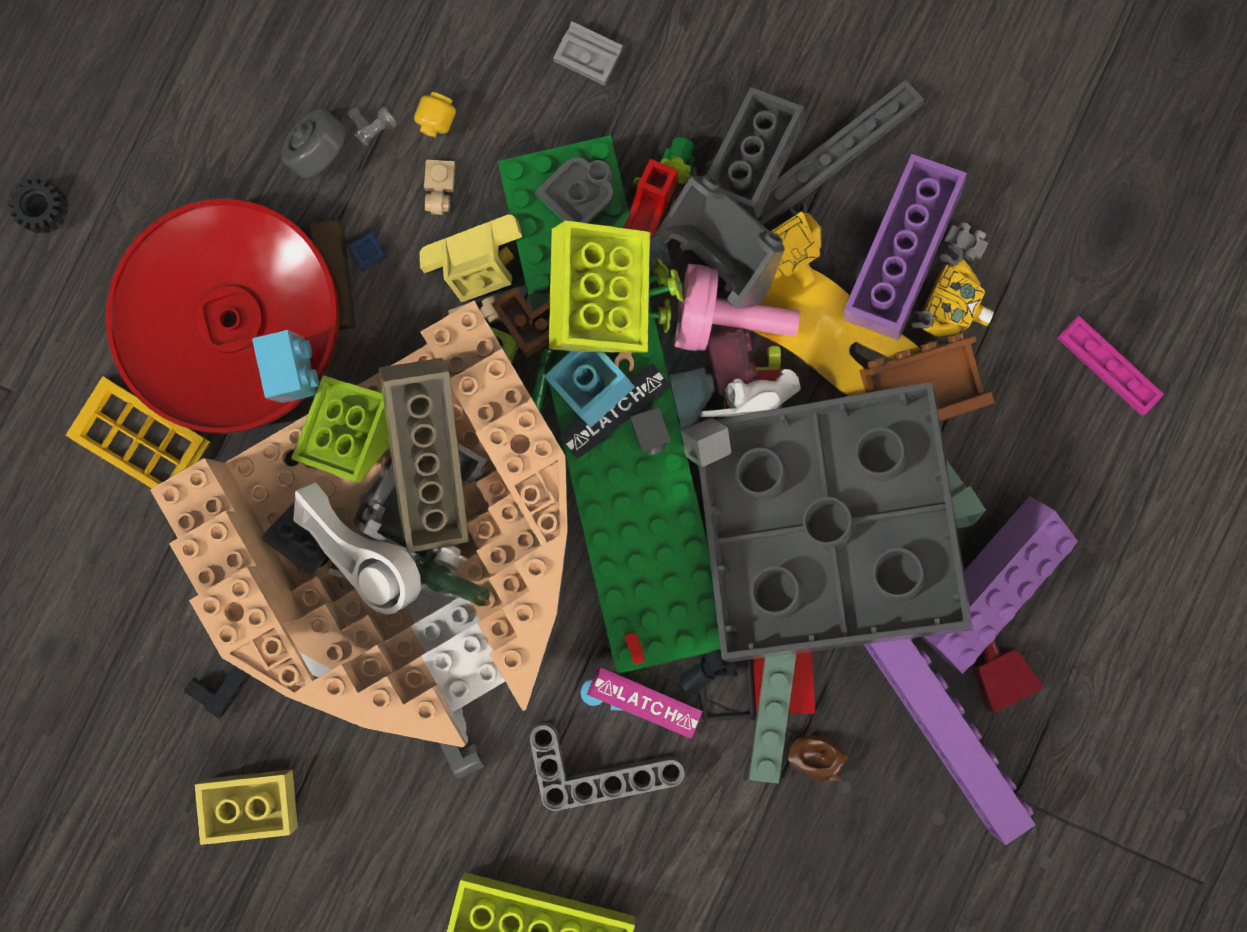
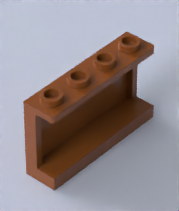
M964 332L948 336V342L939 344L938 341H932L922 344V350L912 353V349L897 352L894 354L895 359L886 361L885 357L869 361V367L859 370L865 393L932 382L936 392L940 421L994 404L992 392L983 391L971 343L977 342L976 336L965 337Z

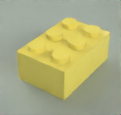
M292 769L208 778L195 784L200 845L285 836L292 834L298 828Z

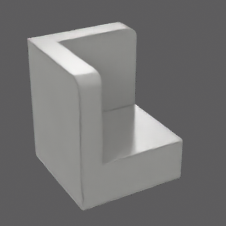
M709 418L681 431L686 457L701 467L731 454L728 428L713 418Z

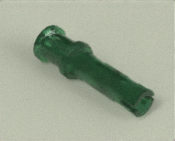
M420 557L415 560L420 574L421 585L426 584L430 590L449 592L477 606L486 604L485 601L478 598L479 596L489 600L490 591L487 587L454 575L447 566L442 564L434 565L426 557Z

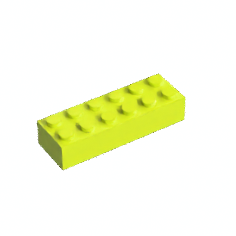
M464 872L460 879L447 932H633L635 916Z

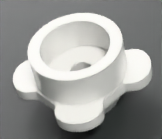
M452 545L444 546L440 549L433 548L432 550L433 553L437 554L434 560L435 563L447 569L457 570L460 562H467V558L460 555L461 550Z

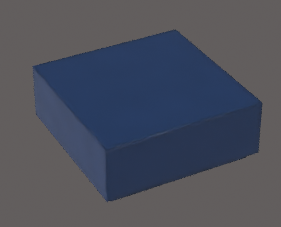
M372 231L347 245L363 272L388 258Z

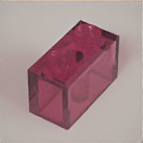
M734 328L709 335L707 345L716 390L720 396L726 395L725 389L729 383L734 382V379H741L745 384L757 379L754 362L749 363L748 351H752L749 334H744L741 328Z

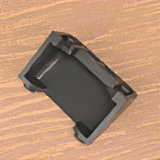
M710 175L691 176L656 234L665 243L669 242L671 238L678 240L682 243L680 248L683 251L692 250L707 265L717 269L718 275L727 282L724 289L727 292L732 291L726 300L736 309L760 304L769 291L784 253L785 247L782 244V238L778 234L768 231L720 188V183L717 179Z
M457 443L463 487L465 482L470 484L482 477L485 472L486 466L484 464L487 459ZM390 453L360 504L353 522L363 533L378 541L397 545L407 552L402 536ZM433 549L408 553L412 559L424 565H427L429 560H433L437 555L432 552Z

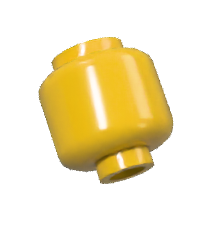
M436 92L422 96L414 115L415 122L421 126L420 132L436 138L437 133L447 134L456 114L455 107L451 105L453 101Z

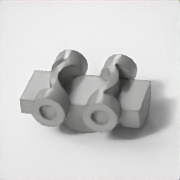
M960 222L958 227L952 225L944 241L949 243V245L960 247L964 252L963 257L970 261H973L975 257L981 259L988 245V242L984 241L986 234L980 230H976L974 235L968 233L971 226L964 222Z

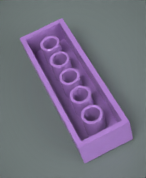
M911 154L845 306V321L899 341L963 191L967 176L966 172Z
M1029 496L966 568L964 574L973 630L921 637L940 658L962 674L969 666L974 664L976 658L994 641L996 635L1014 618L1016 612L1033 596L1037 588L1053 573L1057 565L1077 544V539L1056 511Z

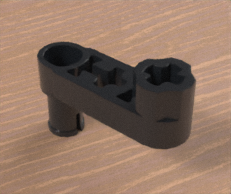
M234 666L219 690L214 691L194 677L186 686L184 693L203 704L206 711L220 719L234 702L251 675Z

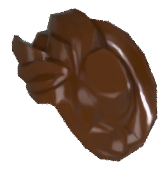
M808 735L798 738L790 746L788 758L790 764L795 769L809 774L813 780L830 782L843 779L838 773L842 770L843 765L847 763L848 753H844L838 743L830 738Z

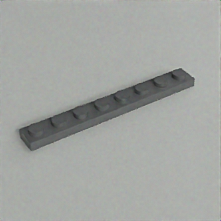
M906 80L778 178L757 221L766 228L923 106L924 98Z

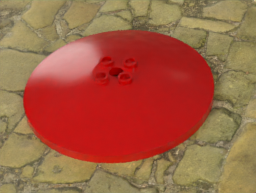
M236 199L204 200L182 206L160 217L149 225L129 246L120 260L109 288L106 304L107 338L114 363L121 377L135 396L150 410L176 425L192 430L209 433L243 432L270 424L296 408L305 399L281 403L265 398L252 338L289 330L305 337V340L309 341L313 356L309 358L311 368L315 369L320 381L332 358L337 341L340 314L336 285L324 256L307 234L293 222L267 207L248 201ZM229 312H234L237 316V321L232 327H226L224 324V317Z

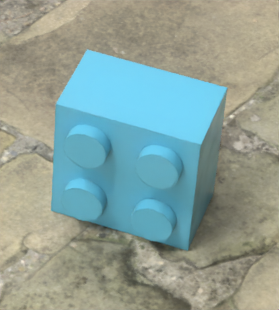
M289 330L252 338L265 398L286 403L316 395L319 379L315 369L311 368L309 358L313 356L311 345L308 340H305V337Z
M571 351L544 376L590 427L597 423L635 388L631 381L604 352Z

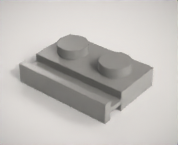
M571 21L567 33H565L553 59L554 62L605 86L623 50V45Z

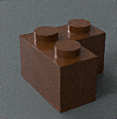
M515 287L491 303L494 311L527 359L549 344L550 301L532 311Z

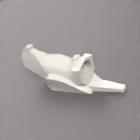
M788 369L782 370L783 375L778 377L776 381L756 380L745 384L741 379H734V382L729 383L725 389L727 405L730 406V409L703 411L700 415L701 417H736L775 410L801 390L799 379L793 371Z

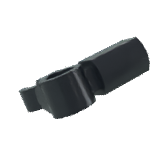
M716 650L705 656L706 662H700L682 674L680 682L686 692L695 693L713 681L715 677L727 675L732 678L737 677V670H748L749 666L746 660L735 662L722 660L721 650Z

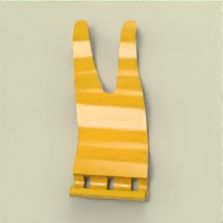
M814 269L812 270L817 279L805 287H802L794 273L782 281L779 278H773L767 295L760 303V305L799 310V325L795 337L751 330L797 355L820 376L847 396L865 394L859 370L864 368L849 353V348L854 342L890 359H895L894 354L900 351L912 349V353L922 350L902 334L898 341L845 321L844 309L850 295L835 282Z

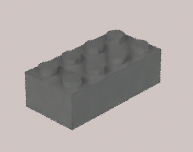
M750 87L707 175L717 179L720 183L719 187L756 220H758L805 124L804 106Z

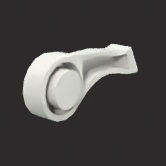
M316 482L295 491L294 521L312 534L324 553L355 587L366 605L378 613L388 615L398 612L418 597L421 589L420 574L416 563L406 551L397 545L371 540L350 530L334 513L328 496Z

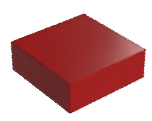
M632 631L624 634L634 664L644 662L645 655L637 633Z

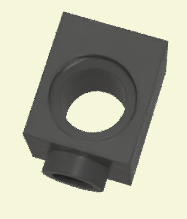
M659 407L630 417L642 453L648 451L649 456L666 451L665 445L670 444L671 441Z

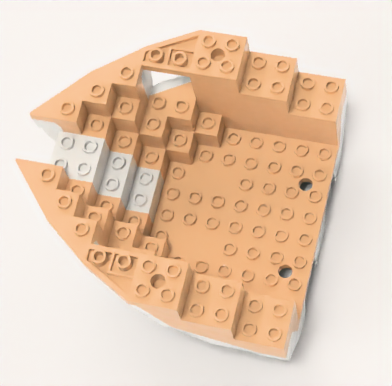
M475 301L470 302L421 331L427 345L393 364L398 365L443 358L449 371L457 443L487 459L484 464L486 468L482 477L470 484L465 482L462 487L469 542L452 546L461 550L460 555L466 557L467 562H460L457 570H451L435 563V558L429 560L427 565L413 559L420 574L421 589L418 597L398 612L385 615L374 611L366 605L347 578L327 574L328 568L332 566L331 559L323 567H318L310 576L262 540L265 531L295 502V491L314 482L328 496L332 510L343 524L363 537L376 540L363 533L353 521L360 504L391 453L390 446L360 483L301 462L296 466L290 467L286 463L285 457L289 451L295 450L308 416L307 414L227 462L204 458L150 490L178 538L169 544L198 593L196 597L189 601L223 659L286 697L363 728L459 747L466 746L468 742L462 707L506 681L522 711L527 709L557 616L568 533L566 456ZM380 373L357 386L382 393Z

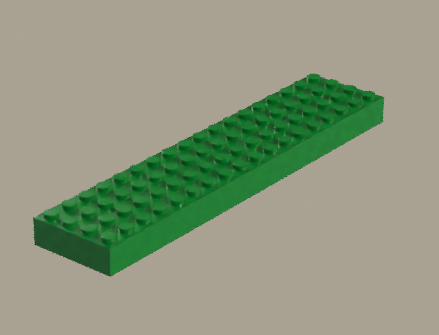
M611 135L498 161L509 213L518 219L523 236L516 239L532 311L550 301L552 229L563 222L535 195V191L567 160L573 157H580L588 162L593 160L604 161L612 170L610 184L613 188V196L610 204L590 224L623 228L628 218L629 210ZM649 298L648 312H653ZM648 319V352H632L631 356L634 360L632 372H629L630 363L627 360L619 362V369L629 380H632L653 363L669 383L655 320ZM555 350L551 369L571 351ZM604 352L615 364V359L620 352ZM549 383L560 433L562 434L578 422L581 417ZM671 388L637 413L640 414L659 407L671 441L670 444L665 445L666 451L649 456L648 451L642 453L631 420H628L578 460L563 442L616 674L721 650L709 547L688 459L685 455L682 433ZM632 631L637 633L645 655V661L636 665L633 662L624 634Z

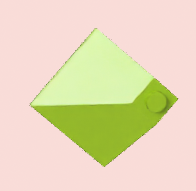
M323 375L291 459L360 483L390 446L382 393Z

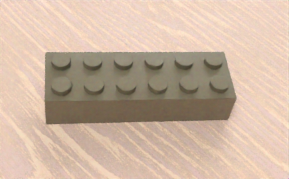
M443 358L379 367L402 536L407 553L469 542L449 371Z

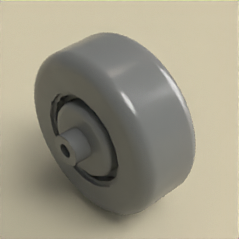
M316 109L306 114L292 128L284 141L281 150L283 164L301 178H311L322 172L334 160L344 143L346 132L343 123L325 109Z

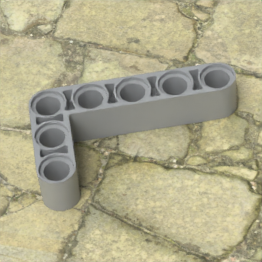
M541 722L533 728L530 735L541 799L544 806L552 811L670 788L679 785L684 778L682 762L674 756H665L566 777L556 727L549 722ZM542 729L548 730L552 735V741L542 744L537 740L536 733ZM546 759H553L557 762L558 769L553 773H548L543 769L542 762ZM674 764L679 768V772L676 777L667 778L662 773L664 767ZM637 771H647L650 774L649 781L645 784L637 783L633 778ZM610 776H616L621 780L622 784L618 789L611 790L606 787L605 780ZM581 782H587L592 786L593 791L589 795L583 796L577 792L576 786ZM552 788H558L563 792L564 798L554 802L549 799L548 791Z

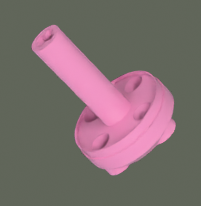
M688 263L682 287L684 302H680V300L678 302L674 347L692 351H704L708 343L712 324L796 336L800 317L799 310L760 304L736 309L728 300L716 298L718 286L717 269Z

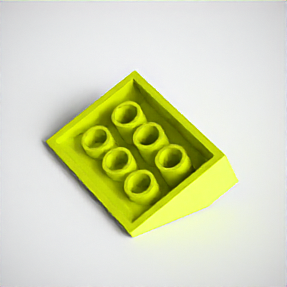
M566 220L552 229L549 349L574 352H648L650 232Z

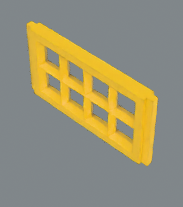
M103 376L66 434L73 441L150 488H154L162 483V481L150 475L161 456L177 465L169 477L171 478L200 461L211 444V441L195 431L162 418L144 405L134 394ZM111 394L127 402L117 421L101 413ZM133 407L149 416L138 434L122 425ZM97 417L113 426L102 445L86 436ZM154 420L170 429L159 447L143 438ZM118 430L134 439L123 458L108 449ZM175 433L191 441L181 460L165 452ZM140 443L155 452L145 470L129 462Z

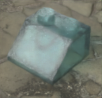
M704 368L669 376L681 431L695 424L700 413L711 398L713 391H715L711 374L706 375Z

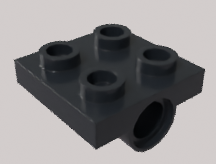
M294 502L265 531L262 540L311 576L318 567H323L330 558L324 553L312 534L294 521Z

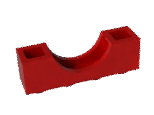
M649 160L637 185L636 196L623 228L650 232L651 242L679 182L676 169L655 160Z

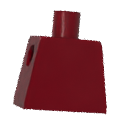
M995 639L983 650L982 655L984 659L973 665L984 706L987 711L996 713L1044 689L1018 651L1010 647L1000 651Z

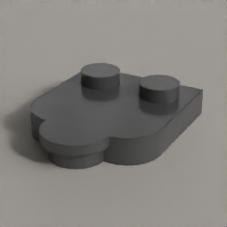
M573 157L567 160L535 191V195L563 222L566 220L590 224L612 200L613 188L610 184L612 170L604 161L593 160L588 162L583 158Z

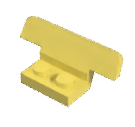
M505 215L426 245L419 254L420 268L424 273L443 267L444 280L461 302L512 284V275L498 257V246L523 237L519 221L513 215Z

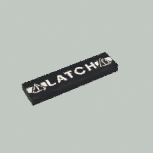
M653 363L630 380L635 388L592 427L581 418L559 436L577 460L630 420L631 416L639 413L671 388L670 384Z

